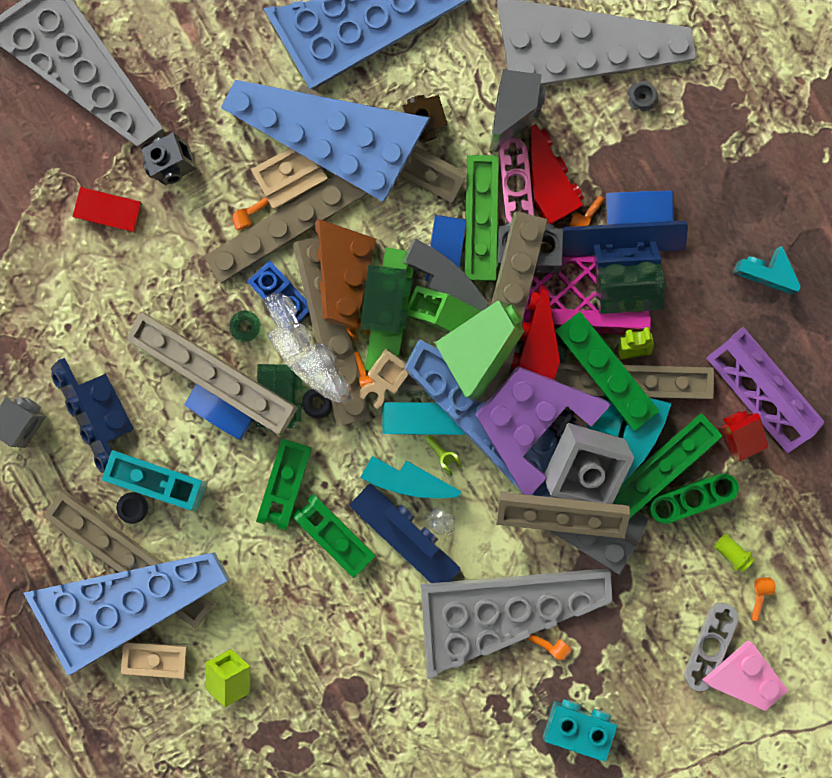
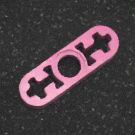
M510 138L499 149V165L506 223L512 221L510 213H514L516 209L515 201L509 203L508 197L519 199L526 196L527 201L521 200L520 202L521 210L534 216L527 146L518 138ZM510 145H515V149L518 151L521 150L522 154L517 156L516 163L517 167L523 165L524 170L511 169L507 172L505 171V167L511 168L512 166L511 157L504 154V152L509 150ZM513 175H518L525 181V188L520 192H512L507 186V180Z

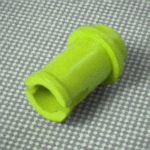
M728 533L724 534L713 546L715 550L734 565L733 569L735 571L738 569L743 573L755 560L751 556L752 552L750 550L745 551Z

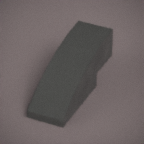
M417 239L411 240L402 264L430 276L425 288L449 294L481 311L489 307L472 281L451 260Z

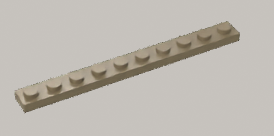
M559 363L555 381L582 390L592 396H605L580 364ZM623 365L649 398L713 399V367ZM409 374L398 388V391L426 392Z

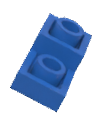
M674 191L606 193L607 225L674 221Z
M435 215L430 247L447 257L459 268L466 219ZM427 274L425 276V281H428L430 277Z
M271 261L267 262L247 281L292 331L310 315L306 299Z
M197 383L184 404L211 424L239 440H242L254 420Z

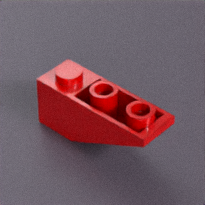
M534 124L529 130L532 201L540 216L547 219L546 224L554 225L579 211L583 206L581 201L584 197L576 183L571 185L565 175L568 173V168L561 156L555 157L550 148L553 143L545 129L540 130L537 124Z
M540 285L538 293L532 291L527 310L532 311L529 323H522L524 333L519 341L523 342L520 352L514 353L510 371L520 366L554 380L560 358L548 290L546 286Z

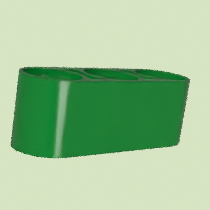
M724 473L713 474L658 494L648 503L647 513L655 522L663 524L672 523L730 502L738 495L739 484L732 475ZM725 479L729 484V491L726 495L720 497L715 491V485L718 480ZM694 489L699 493L700 500L696 506L690 507L687 505L685 497L688 491ZM666 500L670 505V513L664 518H660L655 510L658 502Z

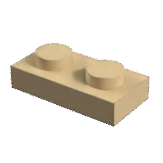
M128 641L123 644L121 674L184 679L186 677L188 645Z

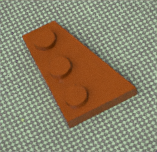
M318 219L315 221V229L319 239L317 254L318 261L321 263L322 281L320 282L323 320L353 329L357 325L376 238Z

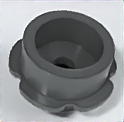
M639 81L637 84H632L627 92L630 107L635 110L640 109L643 112L652 109L653 103L658 99L657 90L647 81ZM644 94L645 98L641 99L639 95Z

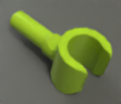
M431 435L426 437L425 441L438 454L440 464L447 475H453L447 467L451 462L458 463L462 468V463L454 452H447Z

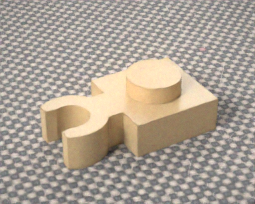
M385 349L368 372V376L374 381L361 388L360 398L364 399L369 392L377 393L373 406L379 408L384 402V392L386 389L395 394L409 373L404 369L407 362L388 349Z

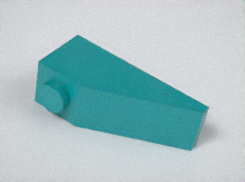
M114 450L111 451L102 477V481L194 512H198L208 482Z

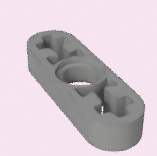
M719 602L709 609L684 670V679L694 690L705 691L711 687L705 684L703 680H699L698 684H695V678L691 676L693 670L698 672L702 666L701 661H696L698 655L707 661L714 662L712 667L705 664L703 673L708 675L722 663L737 626L738 613L733 606L727 603ZM724 609H728L727 615L731 617L729 623L723 622L720 627L721 632H726L724 638L715 632L708 631L710 626L717 629L719 620L715 618V614L717 612L722 613ZM708 638H716L719 642V650L714 655H706L703 651V643Z

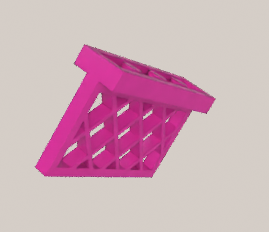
M562 256L561 268L566 264H575L583 272L572 283L561 272L559 274L549 273L541 281L533 275L532 282L535 286L529 292L522 323H529L532 311L527 310L532 291L536 292L540 285L544 286L551 277L556 275L567 287L556 297L548 290L551 301L550 306L555 305L558 308L551 309L555 330L579 311H581L598 334L626 335L627 330L641 332L645 327L650 329V270L642 272V279L635 285L622 272L614 273L602 284L591 273L596 267L593 256ZM583 264H589L591 266L586 268ZM585 276L598 287L587 299L575 287ZM617 277L629 289L619 300L606 288ZM640 285H642V294L637 289ZM570 290L582 302L575 310L566 309L559 302ZM600 292L613 303L606 311H598L590 303ZM633 293L642 302V313L629 312L621 303ZM586 306L589 310H581V309ZM617 307L621 312L613 310Z

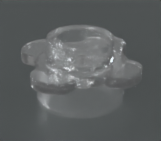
M433 508L432 512L428 513L423 519L428 524L427 527L439 535H444L445 533L450 535L455 529L453 526L455 518L439 508Z

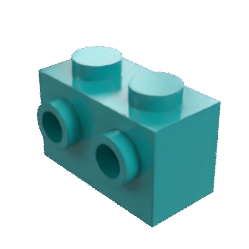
M563 699L562 703L554 701L543 734L544 741L606 762L618 726L614 720H611L612 715L595 708L592 713L581 710V704L569 699Z

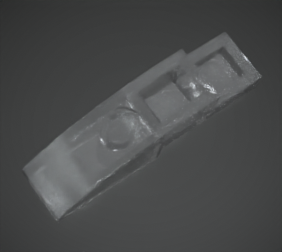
M277 293L264 298L263 301L277 326L276 329L270 331L267 335L286 364L307 385L324 397L336 403L352 400L349 391H351L349 382L344 375L339 374L334 365L336 363L334 353L324 343H313L310 345L311 336L307 328L298 322L295 316L297 310L293 301L288 296H285V294Z

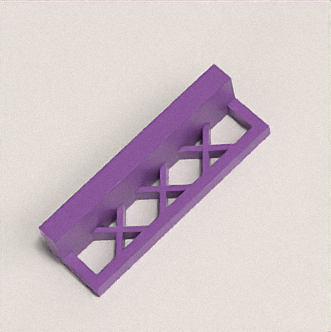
M744 327L735 332L724 344L707 356L706 359L753 413H759L764 427L787 454L813 437L825 421ZM728 350L736 359V368L726 366L718 356ZM742 376L752 378L757 384L756 391L746 390L742 385ZM762 400L773 402L777 407V415L767 414L762 408ZM783 424L793 426L800 436L790 441L782 432Z

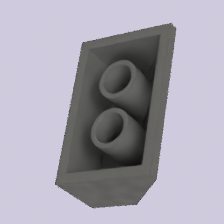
M503 69L498 88L489 151L496 152L510 138H515L531 126L533 117L539 118L546 93V85H541V74Z
M636 513L628 521L625 539L559 531L550 532L612 571L620 574L635 550L648 518L640 513Z

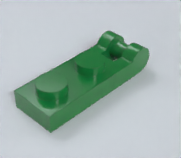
M281 439L256 523L266 525L267 522L277 525L279 530L287 531L312 447ZM272 502L284 505L282 513L271 511Z
M313 494L307 500L309 503L301 511L298 509L292 517L355 578L376 557V554L318 496ZM319 512L324 519L315 526L310 519Z

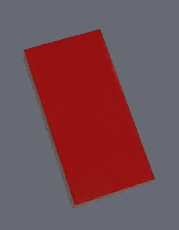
M80 187L72 217L135 233L142 202Z

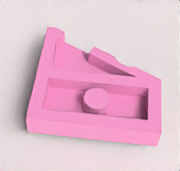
M746 641L702 679L705 684L764 711L789 691L750 641Z

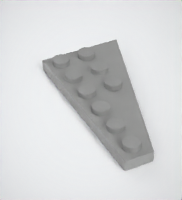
M21 0L0 15V47L135 146L141 148L165 131L73 0Z
M496 0L507 69L541 74V85L691 62L696 59L690 27L521 0Z
M605 568L421 584L427 678L431 679L438 676V673L452 667L457 668L464 665L466 661L482 654L488 655L530 637V634L544 628L547 630L557 626L558 622L570 617H578L611 603V571Z

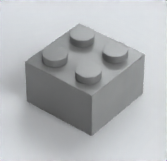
M567 423L544 473L547 477L545 483L550 496L612 504L634 460V456L626 440L623 438Z

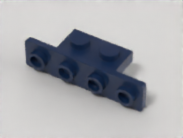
M686 221L564 227L562 228V256L593 255L597 273L614 274L626 271L646 272L649 270H660L661 257L659 251L686 249L688 224Z
M62 358L51 367L53 383L58 389L61 388L66 398V408L69 414L76 418L80 426L79 431L82 440L90 446L97 469L104 473L112 451L108 442L130 433L134 428L106 374L78 385L66 359Z
M368 484L350 503V507L430 583L450 582L460 571V567L435 544L438 538L427 527L424 526L420 530L412 522L415 516L403 505L397 508L372 484Z

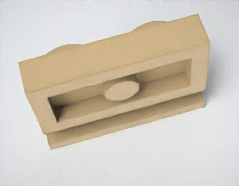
M291 148L251 169L273 210L284 206L328 180L319 164Z

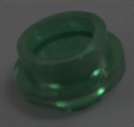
M244 310L232 316L229 330L238 341H252L260 333L261 323L254 313ZM241 322H250L251 328L248 332L240 330Z

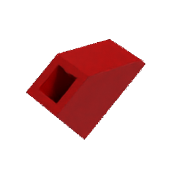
M747 410L735 412L723 419L725 424L718 427L734 461H742L769 447L758 412L748 413Z

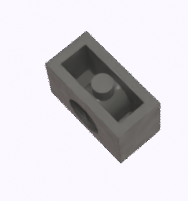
M20 396L17 399L6 397L0 405V440L10 447L26 448L47 417L39 412L42 407L27 397L25 399Z

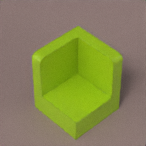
M232 649L207 661L206 690L224 707L236 702L250 693V665Z

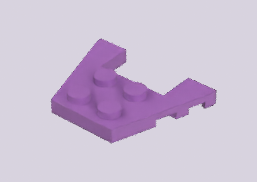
M517 366L475 415L518 484L521 492L525 495H532L547 477L523 457L566 407H569L592 427L610 404L600 397L592 396L582 390L569 387L551 378Z

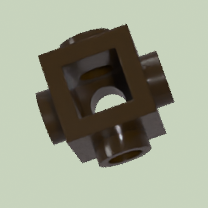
M425 95L414 96L407 100L408 104L402 105L403 113L430 117L419 139V143L434 140L437 138V133L447 131L448 124L439 95L425 98Z

